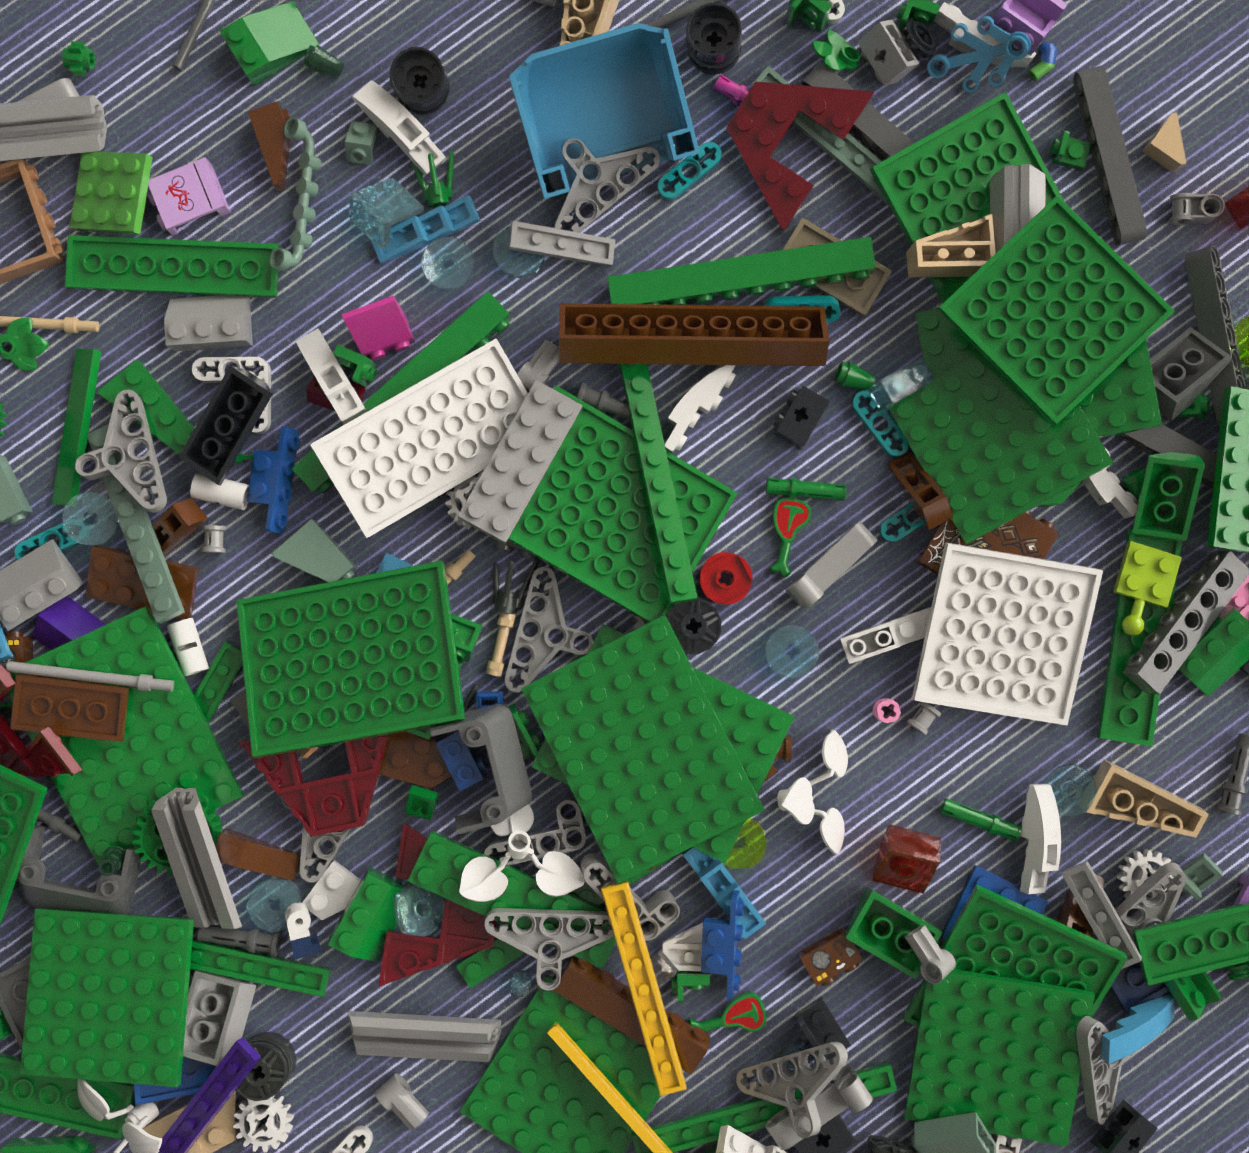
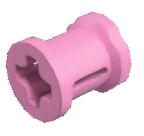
M879 699L873 706L874 717L885 723L895 722L901 714L899 704L891 699ZM882 706H889V710L892 711L890 716L884 715V712L881 710Z

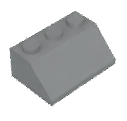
M204 296L170 299L164 318L166 346L173 351L253 346L250 297Z
M53 539L0 570V620L8 631L76 591L84 583Z
M195 971L188 993L183 1056L218 1066L234 1043L243 1036L257 985L233 978Z

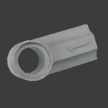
M545 339L530 362L527 361L522 366L517 375L527 390L530 391L536 380L546 385L550 377L549 374L559 362V347Z
M924 924L905 936L907 942L922 963L920 968L922 976L929 983L939 984L955 968L956 963L953 955L947 950L940 949Z
M397 1073L375 1091L376 1098L380 1104L387 1110H393L410 1131L420 1125L429 1114L411 1093V1088L407 1081Z

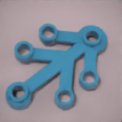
M984 16L977 23L978 32L982 35L989 34L1002 43L991 46L968 32V27L964 23H957L951 30L952 39L958 42L962 41L975 49V51L946 57L942 54L935 55L929 61L927 70L932 77L942 78L950 68L978 62L972 74L967 76L963 82V89L968 93H973L978 89L980 79L993 58L1005 55L999 67L992 70L988 77L989 83L994 87H998L1003 84L1006 72L1014 60L1027 56L1031 49V40L1023 32L1007 33L994 25V20L990 16ZM987 21L990 24V28L987 30L983 29L981 22ZM961 28L964 31V35L957 36L955 29ZM1020 41L1022 48H1014L1013 42ZM936 61H942L944 68H938ZM993 74H999L1001 81H995L992 77ZM973 80L976 86L970 88L967 85V81Z

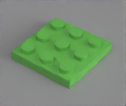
M82 153L69 228L85 232L140 235L153 157L145 153Z

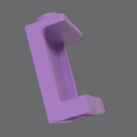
M1006 0L993 17L994 25L1009 34L1014 32L1027 34L1031 40V49L1028 55L1032 56L1067 4L1062 0ZM1020 41L1013 42L1018 48H1022Z

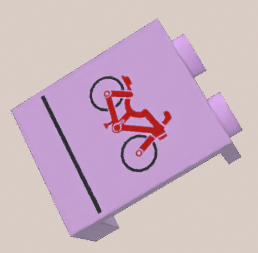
M206 157L149 180L148 186L150 190L147 191V195L152 205H156L160 214L156 215L161 228L163 230L166 229L173 236L178 234L177 226L217 211L221 216L231 213L214 168Z

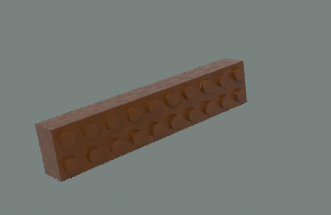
M560 303L559 363L826 366L829 335L825 307Z

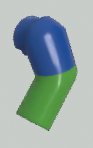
M1043 42L1039 46L1038 50L1039 55H1041V61L1028 71L1033 81H1037L1054 68L1057 48L1053 43Z

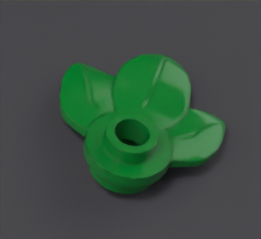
M830 29L826 33L827 42H812L815 54L823 58L824 65L831 70L853 71L859 65L860 54L857 49L848 45L843 37Z
M20 318L12 321L8 325L6 333L0 335V357L11 360L17 368L24 371L37 369L35 356L42 354L49 346L47 340L31 333L33 327L32 318ZM5 342L11 343V351L4 349Z

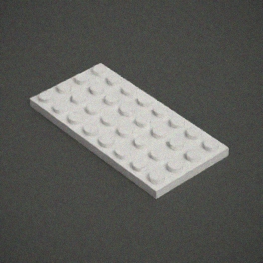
M494 339L315 441L310 446L364 536L368 538L484 470L528 393L498 340Z

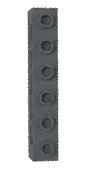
M1230 550L1213 551L1205 558L1204 565L1190 578L1189 585L1175 598L1171 609L1159 619L1158 626L1144 639L1140 650L1129 659L1128 666L1123 673L1144 693L1160 694L1248 577L1249 568Z

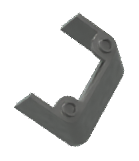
M495 704L464 712L465 720L430 726L431 736L459 730L461 740L465 745L469 747L486 745L498 795L485 799L481 804L480 810L455 817L457 835L499 824L531 801L532 791L513 715L509 707L504 704Z
M41 824L34 827L17 876L24 899L30 906L121 914L131 913L141 866L139 861L140 853L134 852V846L126 849L121 875L107 874L99 879L96 889L45 879L46 868L40 860L47 825Z

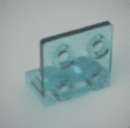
M394 178L355 191L350 195L349 219L379 249L389 245L390 227L392 224L424 211V206Z

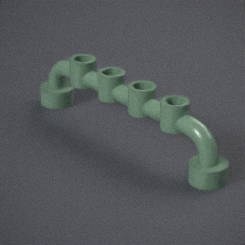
M291 117L286 121L284 134L287 138L294 141L303 140L304 153L299 157V166L302 168L301 179L296 184L299 198L298 205L293 210L296 226L290 236L293 252L291 255L288 250L275 248L270 255L271 267L280 271H286L289 267L297 265L302 259L304 249H309L312 245L313 238L310 234L306 233V224L312 223L315 219V210L308 206L309 198H314L318 193V185L312 182L311 178L312 172H317L321 167L320 158L314 156L315 147L312 135L306 129L305 122L295 117Z

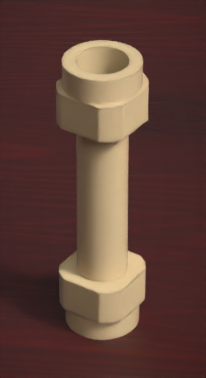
M500 612L497 625H500L492 661L488 660L486 674L502 676L504 651L509 630L514 626L516 615Z

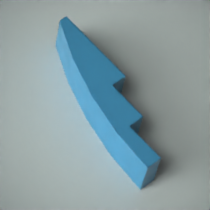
M466 195L446 207L440 205L420 217L413 216L371 238V242L380 263H385L440 241L481 220L472 198Z
M693 847L681 852L729 919L734 890H740L739 899L744 900L743 916H739L738 925H743L742 936L744 939H747L766 925L764 919L721 861Z
M1172 993L1131 1007L1129 1017L1116 1021V1030L1102 1035L1101 1059L1111 1064L1131 1055L1160 1035L1174 1019L1175 998Z

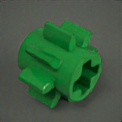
M71 41V46L63 49V65L65 68H69V72H73L74 76H86V71L94 69V52L92 49H88L84 42Z

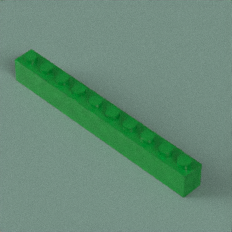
M871 237L609 276L608 283L611 304L686 305V302L697 301V304H706L712 302V298L723 297V300H732L738 298V294L749 293V296H759L764 294L765 290L775 289V292H785L791 290V286L801 285V288L815 287L817 282L827 281L828 284H838L847 277H854L856 281L864 280L874 273L876 267Z
M487 291L363 403L367 412L491 342L489 340L496 333L498 335L502 334L510 326V314ZM341 423L336 429L342 427L344 424ZM313 450L292 468L310 490L316 494L320 492L324 494L334 486Z

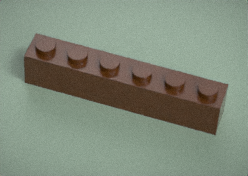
M572 956L561 973L560 984L553 990L646 1047L629 985L623 984L615 979L611 973L600 970L581 957ZM665 1009L681 1068L692 1075L708 1051L710 1036L701 1028L693 1027L685 1022L680 1015Z

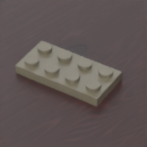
M802 217L783 250L840 242L842 240ZM875 261V271L868 279L856 281L854 277H847L838 284H828L827 281L817 282V286L814 288L827 296L835 297L840 304L865 317L892 270Z

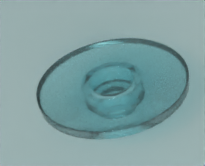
M442 237L431 242L425 249L422 256V270L425 277L434 286L441 289H455L465 284L471 277L474 270V257L468 245L460 239ZM451 261L454 263L453 268L445 269V263Z
M1076 764L1061 765L1054 769L1046 779L1045 784L1051 785L1059 815L1076 817L1085 813L1092 806L1096 796V783L1091 773L1082 766ZM1073 788H1076V789H1077L1076 795L1073 796V797H1071V795H1070L1071 790H1072Z

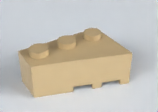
M992 214L971 223H964L960 227L916 240L906 252L908 278L971 277L996 254Z

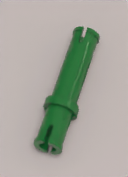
M767 477L765 494L784 495L795 499V497H809L845 501L846 484L808 482L797 480V478L793 477L790 479Z
M948 798L944 799L940 808V814L987 831L989 835L993 836L996 834L1013 842H1017L1020 837L1022 826L1004 821L996 814L989 815Z

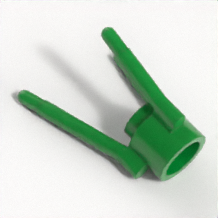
M450 152L446 187L444 182H438L433 154H428L432 183L428 184L429 189L426 186L421 171L411 161L423 191L424 202H428L429 207L448 205L449 199L453 198L454 153Z

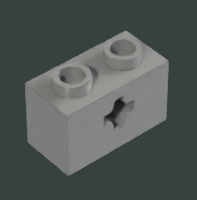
M893 20L879 22L857 41L861 47L863 57L870 62L875 70L876 78L884 86L898 83L919 65L918 60Z

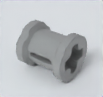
M202 525V530L205 533L204 547L201 548V552L225 553L223 535L227 527Z
M920 702L921 707L907 723L926 735L929 726L936 717L941 716V713L930 704Z

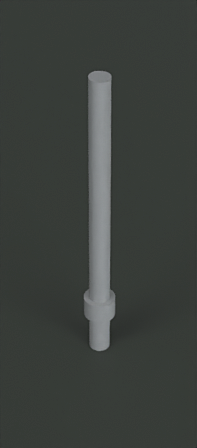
M8 661L6 670L12 673L138 687L140 691L150 692L151 689L173 691L174 681L155 679L152 675L140 674L138 677Z

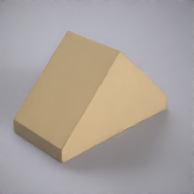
M1177 112L1171 113L1162 122L1142 150L1143 153L1171 172H1177L1186 164Z

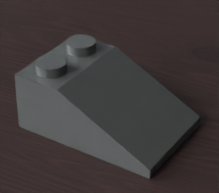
M1192 327L1188 328L1150 359L1160 413L1172 421L1195 401L1230 363L1232 356Z

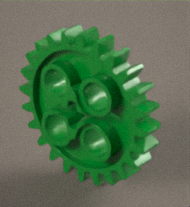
M206 800L201 803V807L216 848L219 836L223 832L220 825L221 820L220 816H216L215 808L208 809V801ZM151 801V808H153L156 801ZM144 807L143 816H137V825H133V834L135 835H132V844H135L134 852L140 853V862L147 860L148 869L157 865V873H160L165 868L167 869L168 876H170L173 871L166 851L160 849V847H163V843L151 811L152 809Z

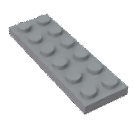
M536 380L460 511L458 519L506 544L583 405Z

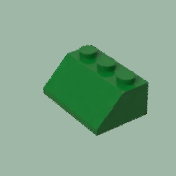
M1167 452L1148 456L1132 533L1187 541L1205 463L1199 455Z
M1228 604L1180 666L1179 670L1208 697L1249 660V621Z
M368 866L331 932L328 945L353 958L377 961L384 949L387 931H394L415 890Z
M867 886L853 911L845 938L917 979L921 972L922 963L907 942L905 936L924 924L937 943L943 932L937 926Z

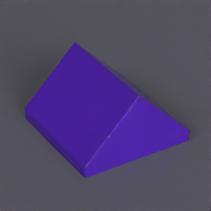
M67 595L38 615L32 637L48 649L53 650L106 624Z

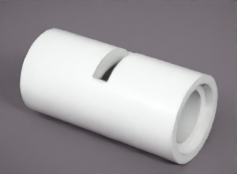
M197 472L191 484L190 495L194 499L215 504L219 502L223 506L245 510L248 505L249 485L224 479L220 486Z
M193 618L168 625L167 629L184 677L209 669Z

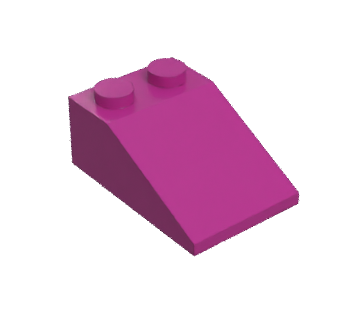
M394 296L342 314L343 320L361 354L372 361L385 357L386 352L394 349L396 352L410 348L411 343L415 342L406 315Z

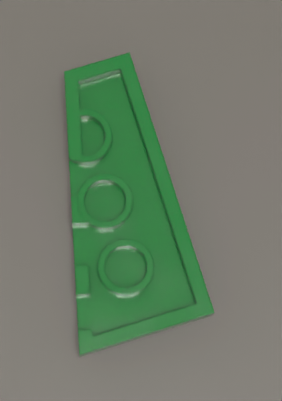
M138 359L97 391L98 394L113 405L116 396L121 391H134L143 401L150 433L178 454H181L195 429ZM129 398L127 399L128 403L125 406L130 410V413L133 414L134 412L132 411L130 405L133 400Z

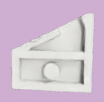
M334 860L302 904L307 906L308 910L315 916L324 920L345 909L361 880Z
M703 922L663 941L662 970L701 971Z

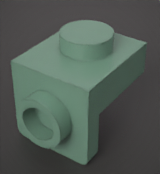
M351 121L345 139L347 162L372 165V150L378 134V127L375 124Z
M1203 852L1181 868L1186 875V883L1182 891L1186 895L1191 894L1196 900L1202 898L1201 891L1223 877V871Z

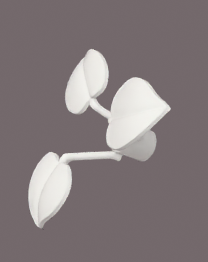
M832 729L825 737L822 745V757L825 766L829 769L828 772L810 781L806 778H798L789 789L778 792L777 802L782 811H788L800 824H809L814 814L821 816L823 819L820 823L822 839L833 854H839L845 834L843 818L835 808L828 809L827 814L824 811L814 809L811 787L833 776V774L837 777H842L847 769L848 755L845 744L839 734Z
M526 805L503 822L490 826L492 831L498 836L503 837L510 834L507 847L508 852L498 867L494 860L488 857H477L471 860L462 873L459 893L464 898L476 902H486L498 898L503 894L508 885L507 877L500 871L504 869L511 857L523 859L527 855L530 856L535 866L540 869L536 875L538 887L549 896L558 897L568 894L582 887L585 881L578 865L564 853L548 852L544 856L542 864L538 861L534 850L530 848L531 840L526 833L533 825L534 814L531 807Z
M78 1079L77 1092L79 1101L85 1111L94 1119L102 1121L104 1117L112 1119L127 1113L125 1123L122 1126V1133L125 1139L113 1153H120L127 1143H129L132 1153L159 1152L162 1138L154 1137L143 1130L147 1124L159 1115V1110L154 1102L140 1104L136 1107L130 1104L122 1110L111 1113L106 1101L85 1080Z

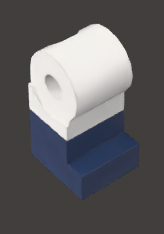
M302 903L291 904L285 911V918L294 959L321 953L317 933L311 935L308 928L311 924V918L307 906Z

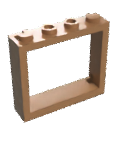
M24 159L11 160L0 164V184L22 176L48 253L1 268L0 284L64 262L61 255L64 252L60 240L55 237L53 231L56 227L51 214L46 211L44 204H47V199L43 190L39 189L36 181L39 179L38 172L33 164L30 165Z

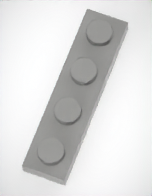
M512 221L509 250L604 267H611L613 265L615 239Z
M1088 861L1064 870L1062 876L1098 940L1126 953L1128 959L1122 969L1140 962L1142 957Z

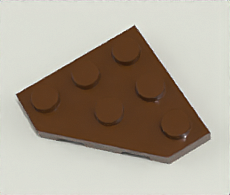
M407 731L389 734L379 775L429 789L438 786L452 777L433 736L428 740Z

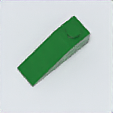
M79 1136L12 1138L1 1148L0 1152L94 1153L96 1146L89 1144L90 1142L87 1139Z

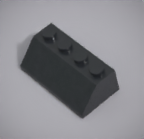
M230 365L179 458L221 486L273 395L267 383L245 369Z

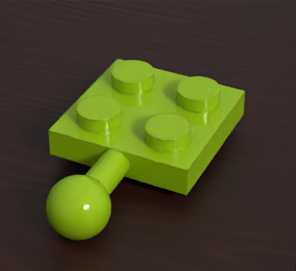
M1133 541L1127 542L1113 591L1114 593L1135 599L1131 614L1125 617L1122 622V628L1126 634L1136 636L1144 630V621L1141 616L1145 603L1168 608L1182 557Z

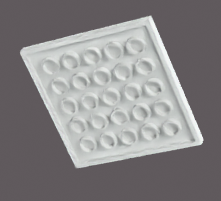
M945 542L912 699L914 701L1068 725L1103 570Z

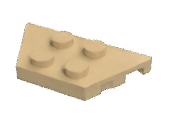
M236 1090L188 1153H213L237 1139L238 1129L233 1128L236 1122L234 1114L238 1110ZM189 1103L147 1124L143 1130L154 1137L163 1138Z

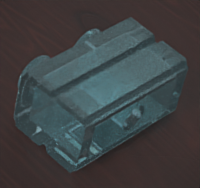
M920 358L879 380L869 388V392L879 410L884 411L930 384L934 377L924 360Z

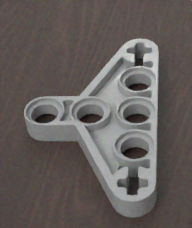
M578 139L567 140L562 146V155L574 170L576 176L554 227L561 229V221H571L573 217L569 214L574 210L577 218L583 224L578 226V223L575 222L571 226L572 232L579 233L658 167L660 162L658 151L651 147H644L595 158L582 141ZM570 143H577L581 147V155L576 159L568 157L566 153V148ZM644 152L646 154L652 153L654 155L652 158L654 164L652 166L649 164L642 166L640 169L644 173L640 176L637 168L630 163L635 159L636 164H639L644 159L642 156ZM588 164H593L598 170L597 177L593 180H587L583 175V169ZM625 168L631 169L635 175L633 182L630 184H624L620 180V173ZM605 185L611 186L614 190V197L609 201L602 200L599 194L600 189ZM585 202L591 203L594 207V213L589 218H584L579 213L581 204Z
M123 390L116 396L103 448L81 455L76 460L75 469L87 480H95L113 474L141 506L149 512L156 513L164 509L167 497L143 401L134 391ZM129 398L133 400L130 404L131 409L134 412L133 414H131L130 410L125 406L128 403L127 399ZM134 421H140V430L136 433H130L129 425ZM139 445H146V454L142 457H136L135 449ZM117 452L121 453V461L116 465H110V456ZM91 460L95 461V469L90 473H84V464ZM145 469H152L153 477L148 481H141V473ZM146 488H151L153 494L158 497L153 505L148 502L151 500V494Z
M540 567L532 575L505 676V685L512 692H521V688L529 685L559 650L584 655L589 652L593 644V639L589 633L566 627L556 575L548 567ZM544 571H547L548 577L552 578L551 583L546 582L544 586L545 591L549 590L548 596L540 592H533L534 587L540 588L541 581L537 579V576L543 575ZM536 596L542 597L545 601L544 609L539 612L533 611L530 607L531 599ZM528 622H534L538 626V633L534 637H527L523 632V627ZM552 629H560L563 632L564 638L561 643L553 644L550 642L548 636ZM584 635L588 638L589 646L586 650L579 651L575 648L574 640L577 636ZM522 647H526L531 651V659L526 663L520 662L516 657L517 651ZM513 663L520 667H529L528 673L522 670L520 677L524 680V684L518 685L517 688H514L513 682L510 681V677H515L518 670L512 669Z
M378 775L376 786L379 782L380 775ZM281 797L283 805L286 808L291 809L285 802V800ZM303 827L300 875L305 881L311 883L320 880L351 829L311 837ZM323 839H328L333 843V851L330 854L321 852L319 844ZM318 857L327 860L326 864L323 860L319 862L316 868L319 874L315 873L312 876L308 874L310 870L307 868V865L311 866L314 864Z
M1166 863L1161 866L1115 909L1133 942L1132 930L1143 928L1151 922L1160 924L1170 920L1186 883V875L1178 864ZM1160 884L1164 887L1166 886L1167 890L1164 891ZM1159 891L1155 898L1146 899V895L1149 892ZM1131 909H1139L1137 915L1133 917L1126 916ZM1093 931L1091 937L1098 940L1097 936Z
M494 908L488 911L484 923L485 929L489 934L537 959V984L540 988L547 991L557 988L560 984L563 959L614 936L612 926H608L607 931H602L601 926H593L594 933H589L591 928L590 918L594 919V924L601 925L603 920H608L611 925L608 912ZM494 916H499L500 921L509 922L508 916H513V930H508V923H500L499 927L495 928L494 924L489 921H494ZM522 916L529 917L532 921L531 926L527 929H520L516 925L518 918ZM548 917L556 918L559 921L558 927L554 930H547L543 925L545 919ZM575 918H582L585 920L586 926L581 931H575L570 926L571 922ZM551 943L558 950L555 955L549 957L543 954L542 948L546 944ZM546 970H552L555 972L556 978L554 981L546 983L542 981L541 974Z
M1085 1016L1077 1026L1076 1037L1086 1113L1088 1118L1103 1125L1112 1114L1122 1063L1129 1056L1111 1064L1101 1059L1102 1035L1109 1033V1031L1101 1022L1090 1016Z
M831 1042L747 1067L738 1072L736 1078L737 1085L745 1094L788 1107L795 1133L802 1138H808L818 1134L821 1128L815 1099L847 1062V1050L842 1043ZM833 1052L836 1053V1058L830 1060L825 1059L824 1055ZM809 1054L815 1057V1069H812L808 1064ZM788 1061H791L795 1066L793 1076L787 1070ZM768 1067L774 1072L773 1081L767 1078L766 1070ZM757 1075L758 1081L748 1082L749 1077ZM796 1088L803 1094L802 1103H799L795 1098ZM804 1116L811 1122L810 1131H807L803 1126Z

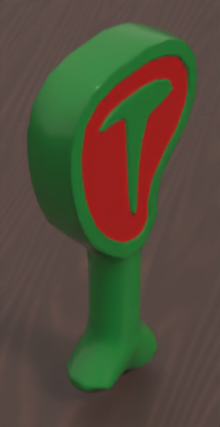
M781 498L776 502L773 509V525L781 544L778 559L774 565L769 567V570L772 573L779 572L784 578L791 574L788 567V558L795 535L799 529L807 525L811 518V508L802 500Z
M745 992L730 1000L720 1016L702 1022L689 1018L688 1023L693 1027L701 1028L705 1032L720 1027L730 1028L735 1026L749 1032H756L761 1030L766 1024V1009L758 994Z

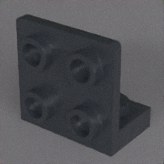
M822 997L795 1014L798 1023L794 1025L805 1045L807 1046L811 1043L812 1046L808 1047L809 1049L831 1042H840L846 1049L851 1046ZM833 1052V1053L824 1055V1056H825V1059H826V1060L831 1059L832 1057H834V1056L836 1055V1053Z

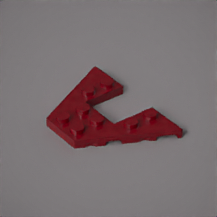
M755 82L726 128L783 231L786 230L814 185L771 157L799 112L844 141L874 95L872 91Z
M0 664L1 703L15 685L11 674ZM0 714V765L22 776H31L32 778L45 777L47 775L56 777L59 774H70L73 776L82 770L64 747L60 737L54 734L50 727L41 730L26 748L24 741L14 733L7 719Z
M389 734L345 742L351 773L304 783L297 751L254 758L252 757L250 739L240 741L238 745L244 748L255 762V767L262 771L270 786L278 795H281L291 808L292 814L303 823L304 829L313 837L361 827L366 824Z
M403 824L395 878H409L427 840L425 836L408 824ZM446 899L440 938L388 930L378 986H383L477 951L493 947L495 937L485 929V916ZM489 921L494 924V927L496 928L497 921Z

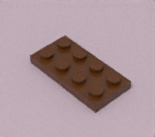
M94 545L91 548L86 597L137 609L148 605L152 612L131 553ZM165 560L185 611L176 617L189 619L192 617L199 567Z
M18 674L15 678L11 729L40 732L50 727L54 734L122 742L125 736L130 687Z

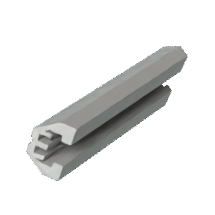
M94 95L0 104V161L94 152L102 150L105 146L107 125L104 118L103 105Z
M1030 164L1004 166L990 178V214H992L996 253L1046 206L1045 174Z
M175 788L157 800L151 811L188 917L194 919V927L205 928L211 924H220L222 929L240 928L242 925L196 789Z
M347 1011L356 1055L489 1062L501 1035V1020Z

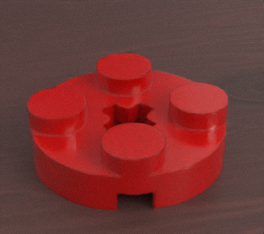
M717 553L711 556L701 568L700 587L705 596L717 604L730 605L737 603L749 592L752 582L751 568L744 558L734 553ZM722 571L733 575V578L730 579L731 585L726 586L725 583H719L718 579L721 578L720 573Z

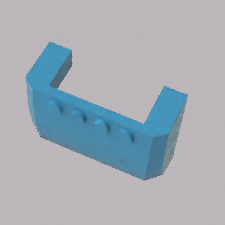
M641 23L625 26L531 54L509 75L517 111L544 199L570 192V187L576 173L562 155V146L569 139L582 141L595 158L644 147H651L658 151L660 162L666 160L675 161L700 153L668 29ZM570 143L567 146L566 153L568 157L576 159L581 155V147L577 143ZM644 152L642 154L643 161L636 164L634 159L630 164L637 169L645 164L653 165L652 158L654 155ZM588 164L584 167L583 175L587 180H593L597 177L598 170L596 166ZM625 168V169H623V170L621 171L620 174L626 173V172H629V171H632V170L629 169V168Z

